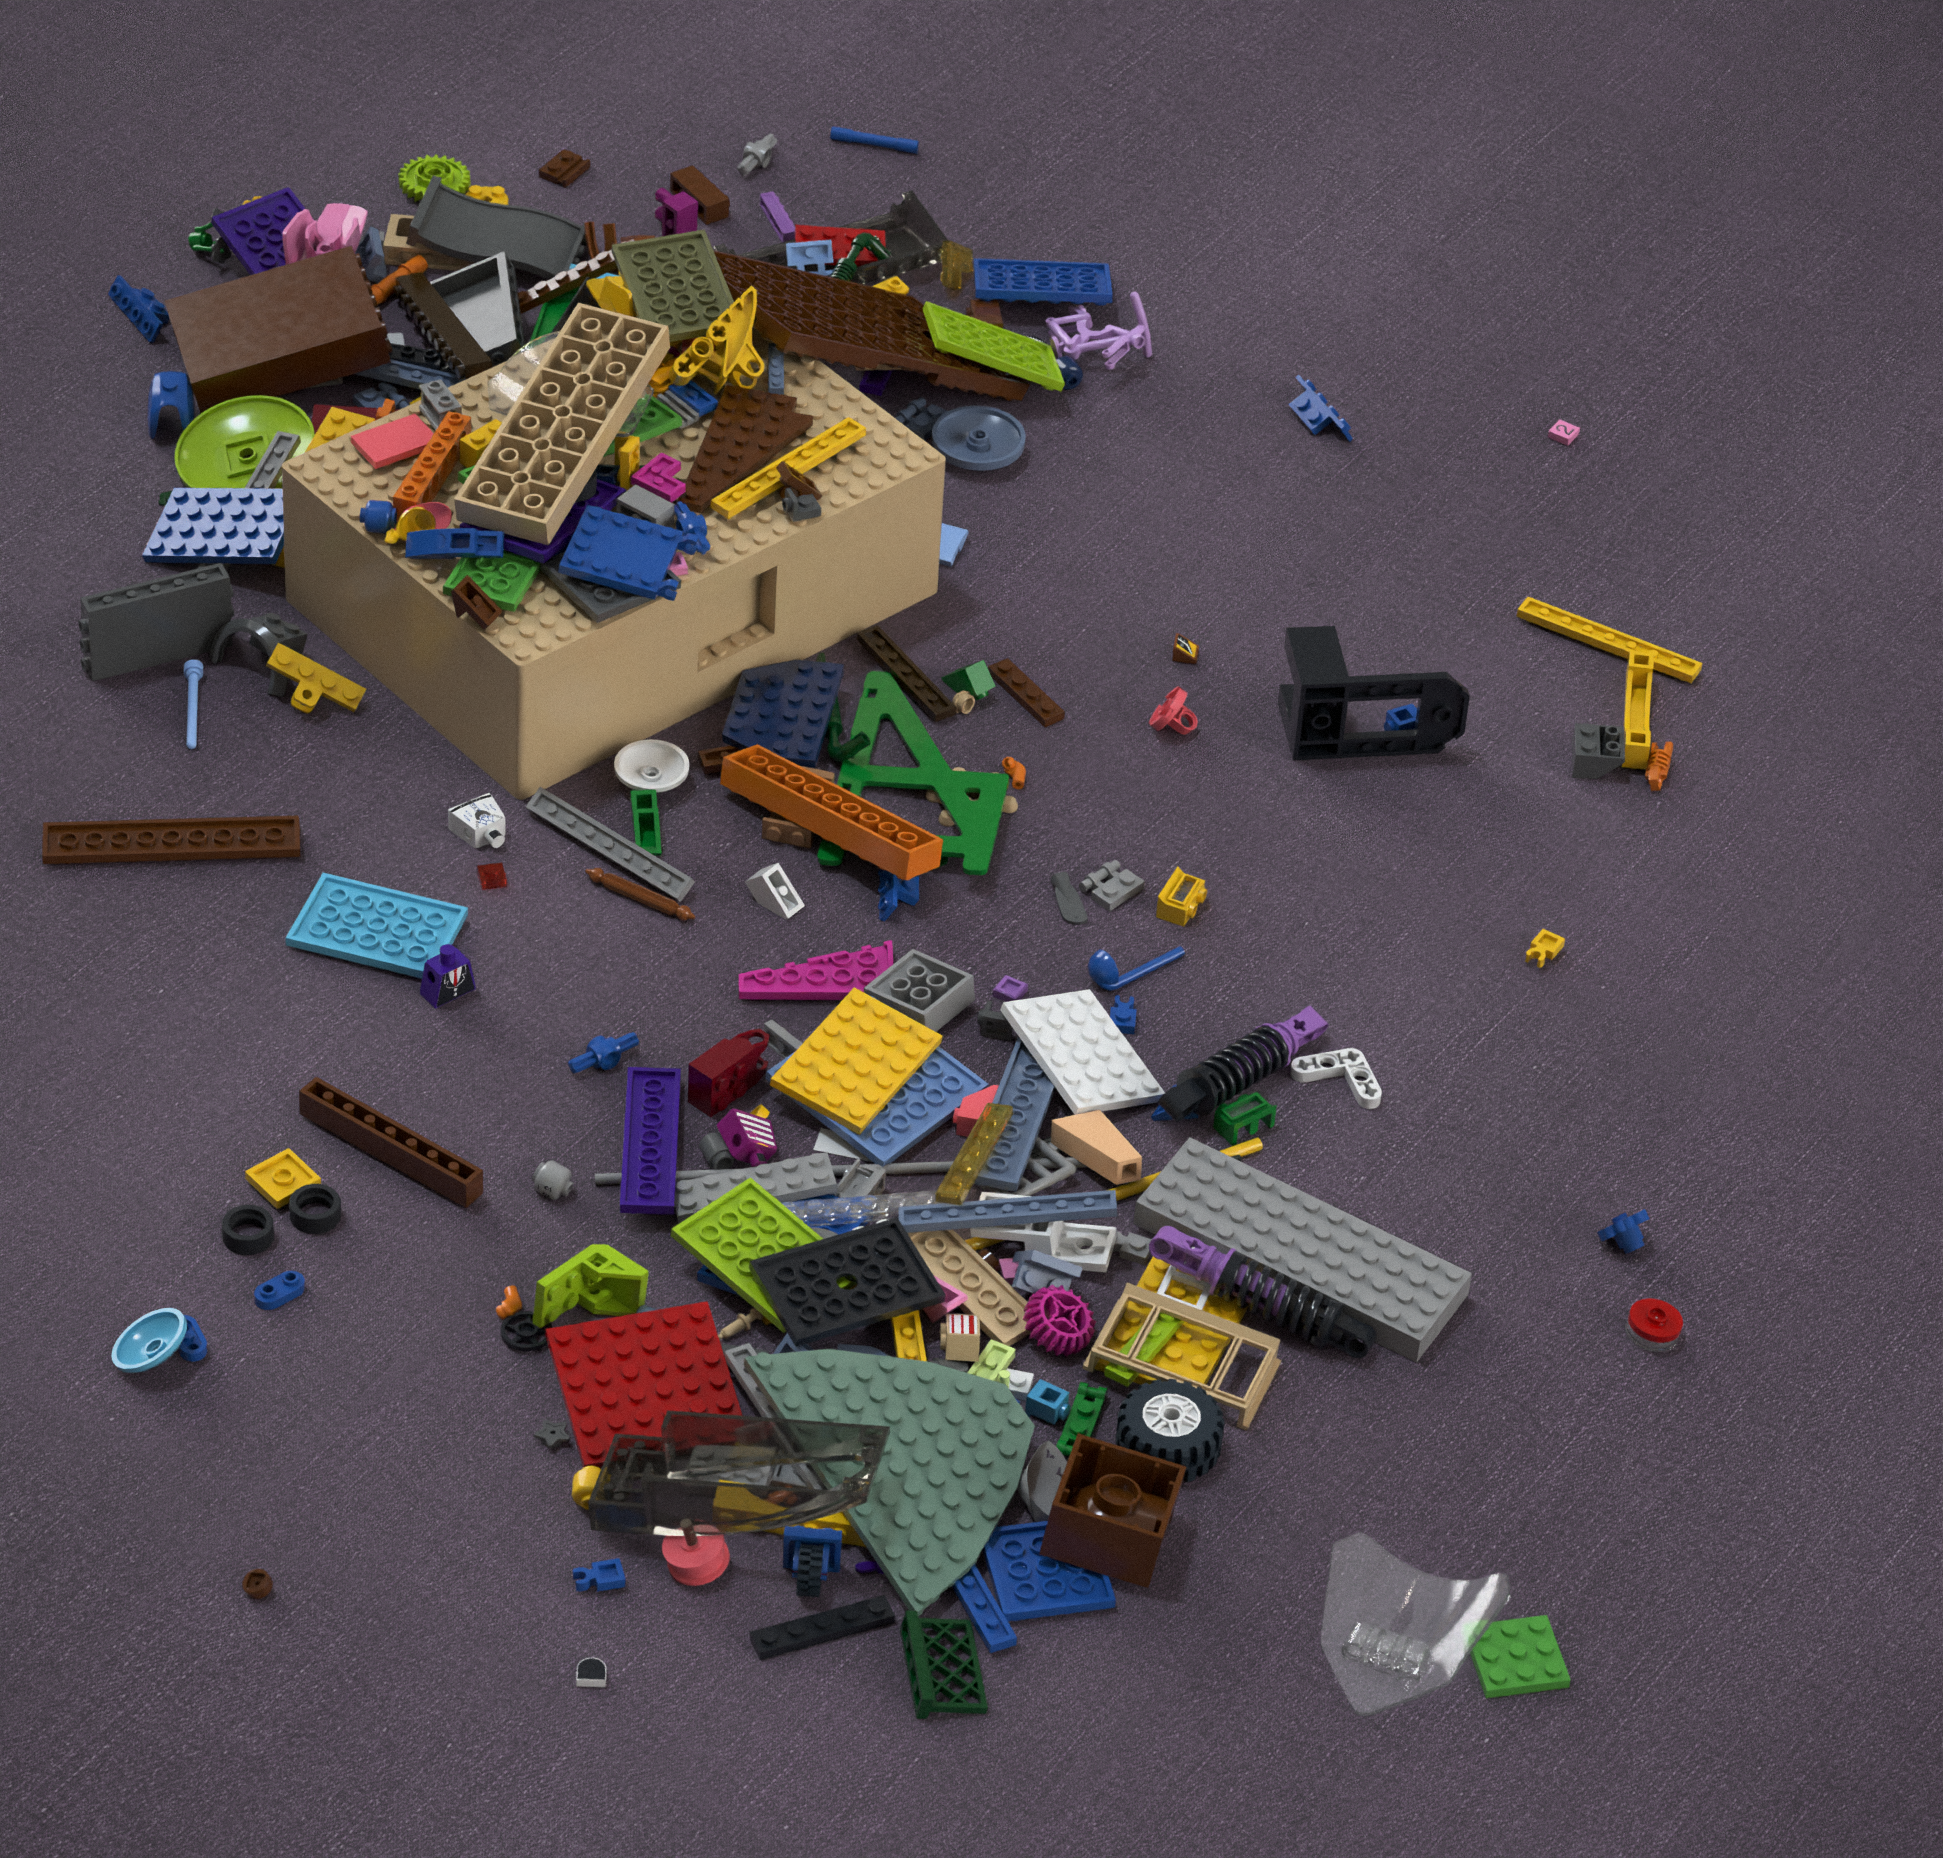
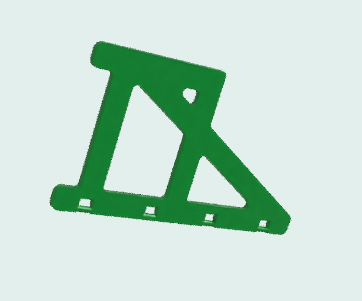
M869 672L865 679L850 740L862 731L869 737L871 744L858 752L854 759L850 758L843 761L837 785L842 788H850V792L859 797L864 786L933 790L961 833V836L936 835L943 839L941 856L963 858V872L965 874L985 875L988 872L1009 786V775L951 770L893 676L889 672ZM875 693L876 697L868 698V694ZM881 719H890L917 762L918 768L869 765ZM966 793H979L980 796L978 800L972 801ZM822 839L817 855L818 862L821 865H840L847 851L841 849L839 845Z

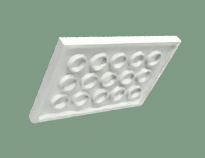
M1090 989L1003 1002L1000 1011L1075 1115L1095 1110H1101L1102 1112L1157 1103L1165 1093Z

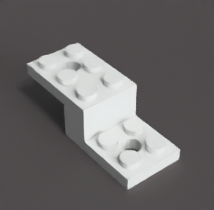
M982 1192L979 1201L1033 1196ZM1063 1221L970 1228L971 1237L1023 1241L1025 1251L1036 1250L1083 1267L1082 1270L1107 1272L1117 1237L1116 1227L1064 1223ZM1083 1246H1090V1248L1081 1249Z

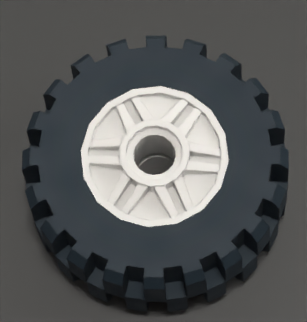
M1161 1379L1154 1380L1149 1385L1146 1382L1138 1386L1137 1390H1132L1120 1405L1116 1445L1186 1466L1183 1478L1186 1483L1195 1480V1476L1200 1478L1208 1472V1469L1210 1470L1215 1466L1217 1458L1220 1457L1224 1431L1221 1407L1217 1405V1401L1211 1395H1206L1204 1389L1199 1386L1195 1388L1190 1382L1184 1381V1383L1176 1382L1177 1379H1169L1165 1382H1162Z

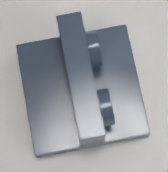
M370 226L358 244L355 254L359 253L368 280L378 284L387 276L379 231Z
M1036 1250L1015 1252L1012 1261L1018 1264L1012 1288L1032 1295L1039 1289L1047 1288L1051 1285H1054L1056 1288L1062 1285L1065 1291H1068L1071 1280L1073 1278H1080L1083 1267Z

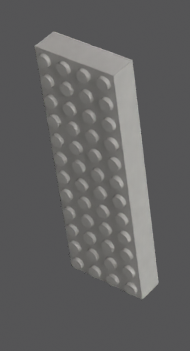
M1189 1137L1136 1201L1133 1224L1155 1235L1160 1228L1171 1226L1190 1237L1199 1239L1210 1247L1212 1245L1217 1247V1250L1224 1254H1227L1230 1249L1234 1248L1237 1252L1248 1257L1245 1265L1248 1266L1251 1260H1255L1258 1263L1257 1271L1261 1272L1264 1267H1269L1271 1269L1269 1277L1274 1279L1276 1274L1281 1273L1284 1276L1282 1283L1288 1285L1290 1280H1295L1297 1282L1293 1292L1295 1295L1298 1296L1301 1289L1307 1286L1310 1292L1306 1300L1311 1302L1316 1293H1321L1323 1299L1319 1307L1323 1309L1326 1307L1323 1304L1326 1297L1344 1303L1342 1313L1370 1325L1376 1332V1343L1415 1362H1418L1469 1293L1472 1273Z

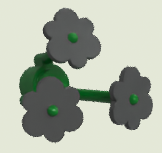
M219 208L213 209L211 219L216 215L224 213V211H221ZM211 222L204 226L195 227V232L190 233L188 238L190 248L193 251L212 252V260L224 264L226 259L231 257V250L223 238L219 237L216 241H213L211 234L205 232V230L214 227Z

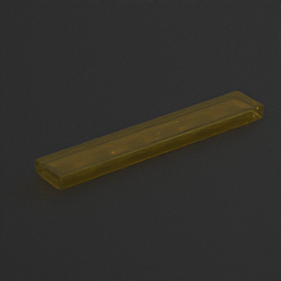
M987 1103L935 1193L936 1202L955 1205L963 1204L1013 1115V1106Z

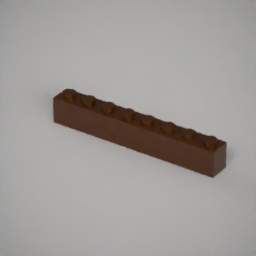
M315 1077L299 1090L300 1115L465 1208L483 1194V1170L318 1077Z

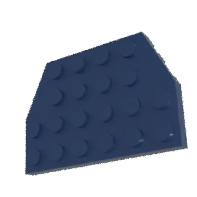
M791 660L743 670L722 733V741L730 746L739 748L740 751L758 744L799 766L815 768L843 678L844 664Z

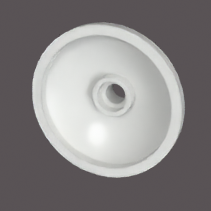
M653 739L640 740L628 744L617 753L614 760V771L617 778L631 789L656 790V793H661L679 786L687 778L689 759L682 749L672 743Z

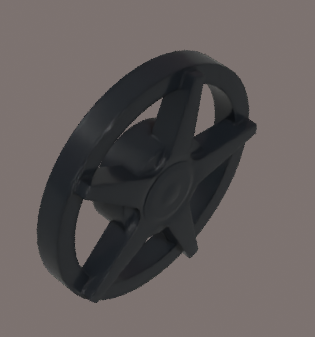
M516 1312L514 1315L506 1317L502 1322L501 1338L509 1348L519 1351H539L548 1343L546 1337L540 1342H537L536 1337L546 1334V1329L552 1328L551 1323L545 1325L546 1327L538 1328L531 1321L534 1312ZM526 1318L525 1321L519 1322L516 1326L509 1324L516 1319ZM505 1329L515 1333L516 1337L511 1340L506 1335ZM523 1341V1342H529L530 1344H529V1345H525V1344H519V1343Z

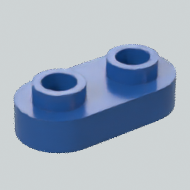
M286 1271L260 1284L254 1291L256 1306L263 1310H273L295 1299L304 1292L305 1279L299 1272Z
M184 1315L187 1320V1330L177 1350L184 1360L199 1361L207 1354V1341L197 1321L191 1316Z

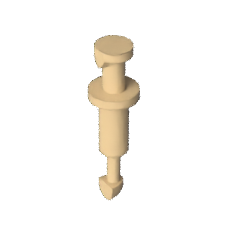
M755 1308L747 1316H744L742 1313L738 1314L736 1321L721 1329L718 1335L719 1340L722 1338L728 1339L742 1329L748 1331L751 1328L750 1323L756 1319H763V1315Z

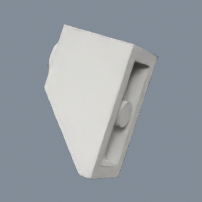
M779 863L759 870L745 881L758 904L784 919H789L805 906Z

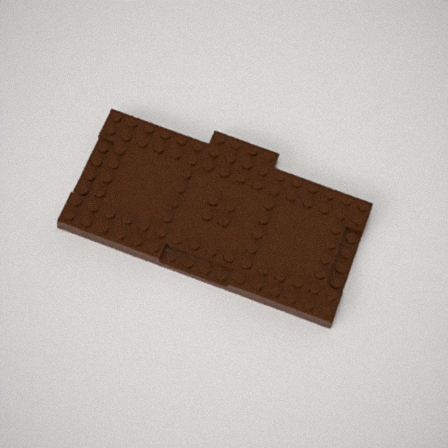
M713 250L734 302L750 286L757 290V306L753 327L761 332L760 336L774 342L776 344L775 348L783 353L788 354L790 351L800 357L808 355L815 360L823 358L833 364L837 361L844 366L854 365L861 370H865V368L876 370L880 364H885L891 368L900 367L906 371H916L920 374H925L927 381L936 386L943 384L948 388L954 389V387H957L965 392L972 390L979 395L986 393L993 398L1000 396L1007 401L1012 399L1022 401L1030 386L1022 378L950 352L946 354L938 351L934 346L923 312L924 304L911 295Z

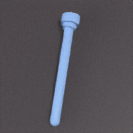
M189 660L184 664V676L188 680L186 745L189 749H195L197 745L198 681L203 677L204 671L203 664L198 660Z

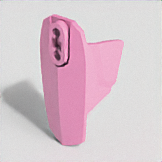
M327 204L318 221L312 219L307 209L298 212L282 233L286 265L351 245L355 254L368 211L353 205Z

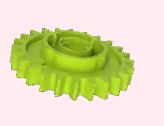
M437 154L433 158L426 155L425 159L418 156L417 161L411 159L410 164L405 163L404 168H400L399 188L402 189L403 194H407V198L414 197L415 202L422 200L433 176L442 178L441 183L461 194L465 195V191H469L470 171L467 170L466 165L462 166L461 161L455 162V158L448 160L446 155L439 158Z

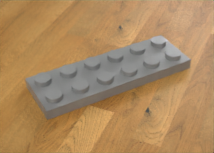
M828 1152L815 1153L810 1156L786 1159L770 1164H760L755 1167L735 1169L730 1172L711 1174L690 1180H681L675 1184L674 1207L678 1223H681L750 1177L780 1203L836 1193L838 1190Z

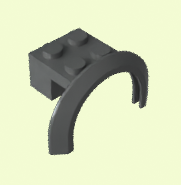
M267 613L264 616L252 617L251 619H234L222 625L216 632L209 658L215 664L217 661L222 662L225 646L231 636L237 632L251 634L249 645L268 654L269 658L278 643L303 655L308 634L300 630L297 625L281 620V617L274 613ZM271 669V679L267 692L272 695L285 697L289 678Z

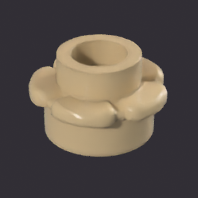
M961 691L954 696L952 703L956 706V713L962 712L967 714L972 710L975 698L970 695V692Z

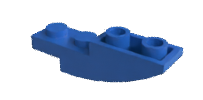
M449 528L408 532L405 558H503L504 532L477 531L476 528Z

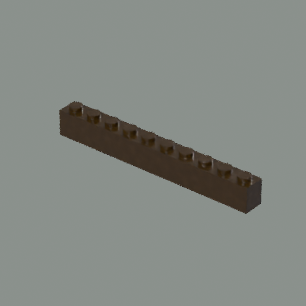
M422 272L395 277L396 286H393V292L396 300L399 299L402 307L406 308L409 317L414 319L416 326L421 328L423 335L426 334L429 342L433 343L436 351L442 355L444 362L447 361L451 371L454 370L458 380L464 381L492 368L491 359Z

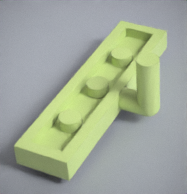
M991 1339L979 1355V1362L975 1361L967 1373L1006 1384L1009 1389L1010 1372L1006 1369L1015 1358L1016 1349Z

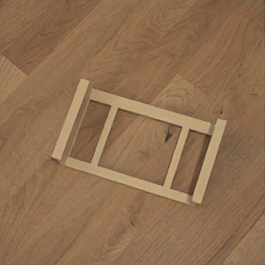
M1127 1283L1121 1298L1115 1304L1082 1369L1093 1373L1099 1359L1102 1358L1152 1378L1161 1379L1163 1382L1169 1379H1177L1176 1382L1184 1383V1381L1190 1382L1193 1387L1197 1388L1199 1386L1204 1389L1206 1395H1211L1217 1402L1240 1410L1237 1427L1247 1431L1281 1364V1360L1277 1359L1280 1339ZM1129 1301L1151 1308V1311L1128 1355H1125L1106 1346L1123 1317ZM1160 1312L1234 1339L1210 1386L1136 1359ZM1242 1343L1267 1352L1244 1399L1218 1390Z

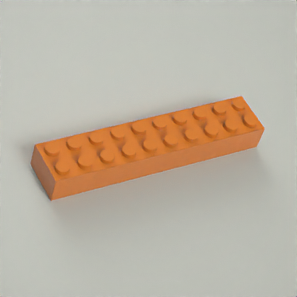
M756 744L723 757L720 784L729 788L731 792L738 793L748 798L749 801L762 805L768 811L775 812L785 817L787 821L794 822L821 836L822 839L831 841L839 845L841 849L858 855L862 860H867L877 865L878 868L891 872L899 879L910 880L913 877L940 867L943 839Z

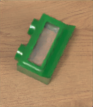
M1258 1092L1251 1095L1243 1094L1236 1102L1229 1105L1224 1103L1216 1109L1213 1128L1228 1143L1234 1146L1237 1143L1238 1129L1245 1126V1130L1250 1135L1257 1132L1259 1119L1269 1128L1274 1127L1277 1105L1271 1106Z

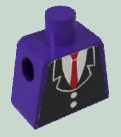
M442 945L440 947V954L425 962L420 995L435 1009L476 989L469 959L453 945Z

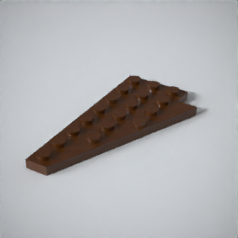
M726 385L686 479V492L679 496L677 502L681 501L683 504H686L692 512L702 513L711 506L713 498L742 482L813 425L814 416L794 412L797 406V397Z

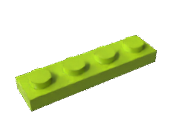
M1160 1312L1136 1359L1149 1363L1185 1321ZM1142 1326L1119 1351L1120 1353L1128 1355ZM1110 1362L1105 1367L1104 1376L1129 1387L1140 1373Z

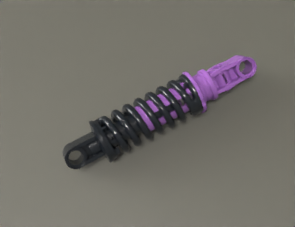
M1312 1006L1306 1007L1285 1022H1277L1273 1025L1264 1023L1262 1026L1256 1027L1253 1032L1228 1045L1225 1049L1201 1061L1198 1065L1182 1071L1177 1078V1086L1165 1092L1159 1099L1158 1104L1175 1122L1181 1121L1192 1112L1200 1116L1208 1115L1217 1106L1232 1099L1235 1095H1239L1253 1084H1257L1261 1079L1267 1078L1270 1074L1277 1072L1283 1067H1287L1291 1062V1056L1297 1053L1298 1048L1311 1040L1317 1039L1325 1032L1329 1024Z
M1171 1226L1160 1228L1149 1243V1251L1156 1259L1162 1260L1178 1270L1194 1276L1195 1280L1199 1282L1203 1280L1206 1283L1208 1282L1211 1285L1210 1295L1222 1298L1224 1294V1299L1227 1302H1232L1237 1298V1306L1241 1309L1246 1308L1250 1304L1251 1314L1258 1315L1263 1311V1319L1267 1322L1272 1321L1276 1317L1277 1327L1284 1328L1289 1324V1332L1293 1335L1298 1334L1302 1330L1303 1340L1310 1341L1320 1350L1328 1343L1354 1358H1362L1368 1353L1376 1340V1332L1370 1325L1342 1313L1344 1303L1326 1297L1323 1303L1326 1307L1323 1309L1319 1307L1323 1299L1321 1293H1316L1312 1301L1309 1302L1306 1299L1310 1289L1304 1286L1299 1295H1295L1293 1293L1297 1285L1295 1280H1290L1288 1285L1282 1283L1284 1279L1283 1274L1278 1273L1273 1279L1269 1277L1271 1272L1269 1267H1264L1259 1272L1256 1270L1257 1261L1251 1260L1248 1266L1245 1265L1248 1257L1237 1252L1234 1248L1230 1249L1227 1254L1218 1251L1217 1247L1213 1245L1210 1247L1199 1239L1190 1237Z

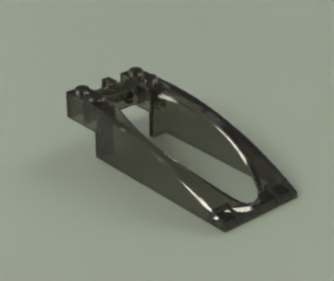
M667 1410L661 1426L662 1437L615 1434L588 1502L591 1530L684 1536L680 1523L683 1519H690L696 1536L728 1535L796 1525L854 1508L868 1501L890 1434V1426ZM835 1462L864 1463V1467L860 1472L852 1477H844L841 1484L830 1490L686 1480L687 1478L767 1466ZM634 1480H641L642 1489L632 1488Z

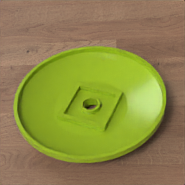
M253 395L224 401L197 416L181 434L176 445L174 457L178 475L188 488H245L278 431L300 436L301 443L292 457L294 458L305 453L315 436L312 422L301 408L277 397ZM246 455H252L249 458H243ZM282 476L277 482L275 489H283Z

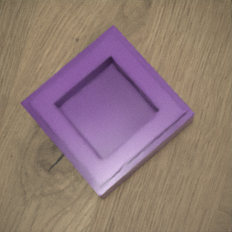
M1005 975L993 989V997L1005 1002L1020 1000L1028 991V984Z

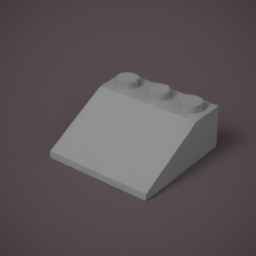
M914 949L864 987V993L873 996L878 1001L935 1032L975 1001L973 975Z

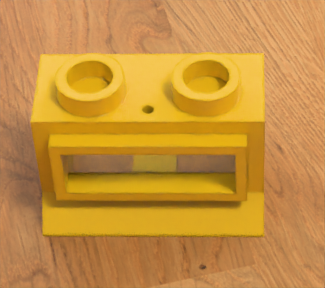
M1177 866L1158 895L1156 917L1184 927L1189 918H1194L1198 904L1205 901L1207 896L1205 880L1185 874Z

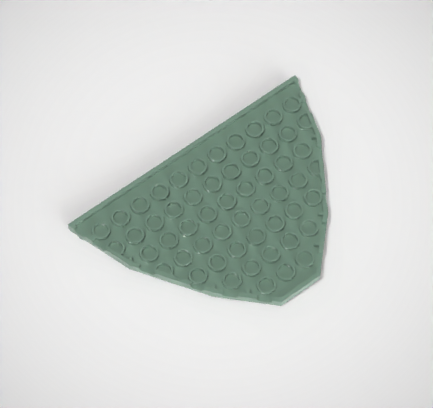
M835 1349L779 1354L760 1352L756 1356L745 1357L743 1365L909 1611H917L919 1617L927 1606L937 1601L948 1587H952L958 1579L960 1580L974 1566L982 1549L1001 1520L1009 1502L1013 1499L1035 1427L1006 1384L932 1362Z

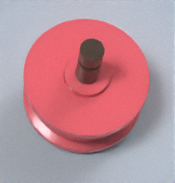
M683 1519L681 1523L674 1526L666 1534L662 1543V1552L667 1561L671 1576L677 1582L684 1585L699 1586L712 1582L726 1570L729 1564L730 1553L725 1543L723 1532L715 1522L708 1519Z

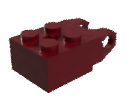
M753 1029L737 1034L730 1040L724 1038L689 1063L688 1103L711 1118L719 1111H723L734 1100L741 1098L767 1072L768 1061L762 1059L760 1055L768 1046L769 1034L761 1029ZM760 1037L763 1041L751 1045L749 1039ZM757 1063L761 1064L762 1067L757 1069Z

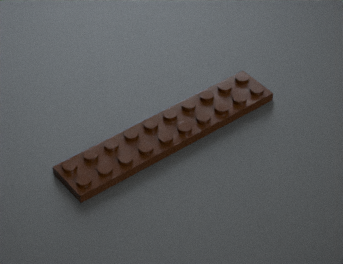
M299 815L43 822V864L300 857Z

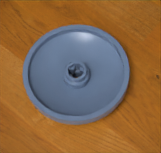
M965 406L950 410L936 420L932 429L933 448L945 456L946 462L968 470L986 471L999 469L1016 461L1024 451L1026 435L1021 423L1007 412L987 406Z

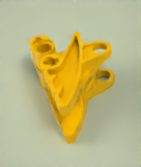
M750 286L740 298L731 304L709 326L705 337L696 338L692 345L675 360L669 371V378L673 384L684 386L700 373L714 382V394H718L727 381L741 388L753 389L755 387L757 378L764 371V362L752 345V326L757 306V290L753 286ZM719 330L723 332L720 334H714L715 331ZM750 362L758 364L759 371L757 373H754ZM744 375L751 378L752 384L750 386L741 384L740 376Z

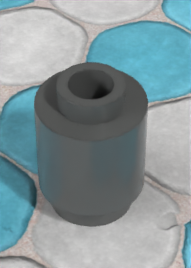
M709 1133L703 1137L699 1148L710 1167L715 1170L729 1169L733 1165L734 1159L721 1133Z

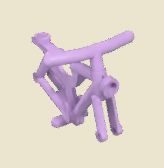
M1137 292L1130 294L1138 320V326L1131 331L1113 325H1107L1102 331L1089 330L1093 326L1091 315L1086 312V309L1081 304L1076 307L1073 305L1068 307L1070 316L1047 318L1046 324L1051 329L1048 333L1049 337H1051L1050 344L1055 358L1062 357V353L1075 360L1079 358L1082 352L1108 348L1102 351V355L1104 358L1111 357L1105 362L1106 369L1110 370L1130 350L1131 345L1138 349L1143 348V355L1147 358L1152 355L1150 332L1139 294ZM1070 322H1076V323H1077V325H1072V326H1067V327H1060V326H1059L1060 324H1065V323H1070ZM1077 331L1079 335L1076 334L1072 339L1067 334ZM1090 339H1101V340H1096V341L1088 342Z

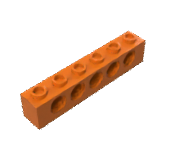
M447 412L393 496V508H397V521H399L403 511L407 508L434 500L460 459V439L471 433L470 416Z

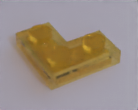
M951 240L942 241V272L940 275L942 286L951 290H960L961 272H973V250Z

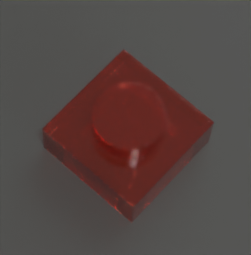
M502 862L477 866V875L482 890L507 887V878Z

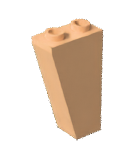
M1101 1110L1052 1120L1051 1143L1116 1185L1141 1180L1142 1156Z

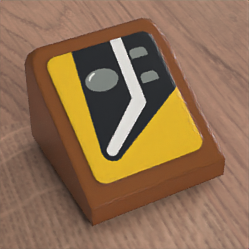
M1176 633L1172 661L1196 664L1199 645Z

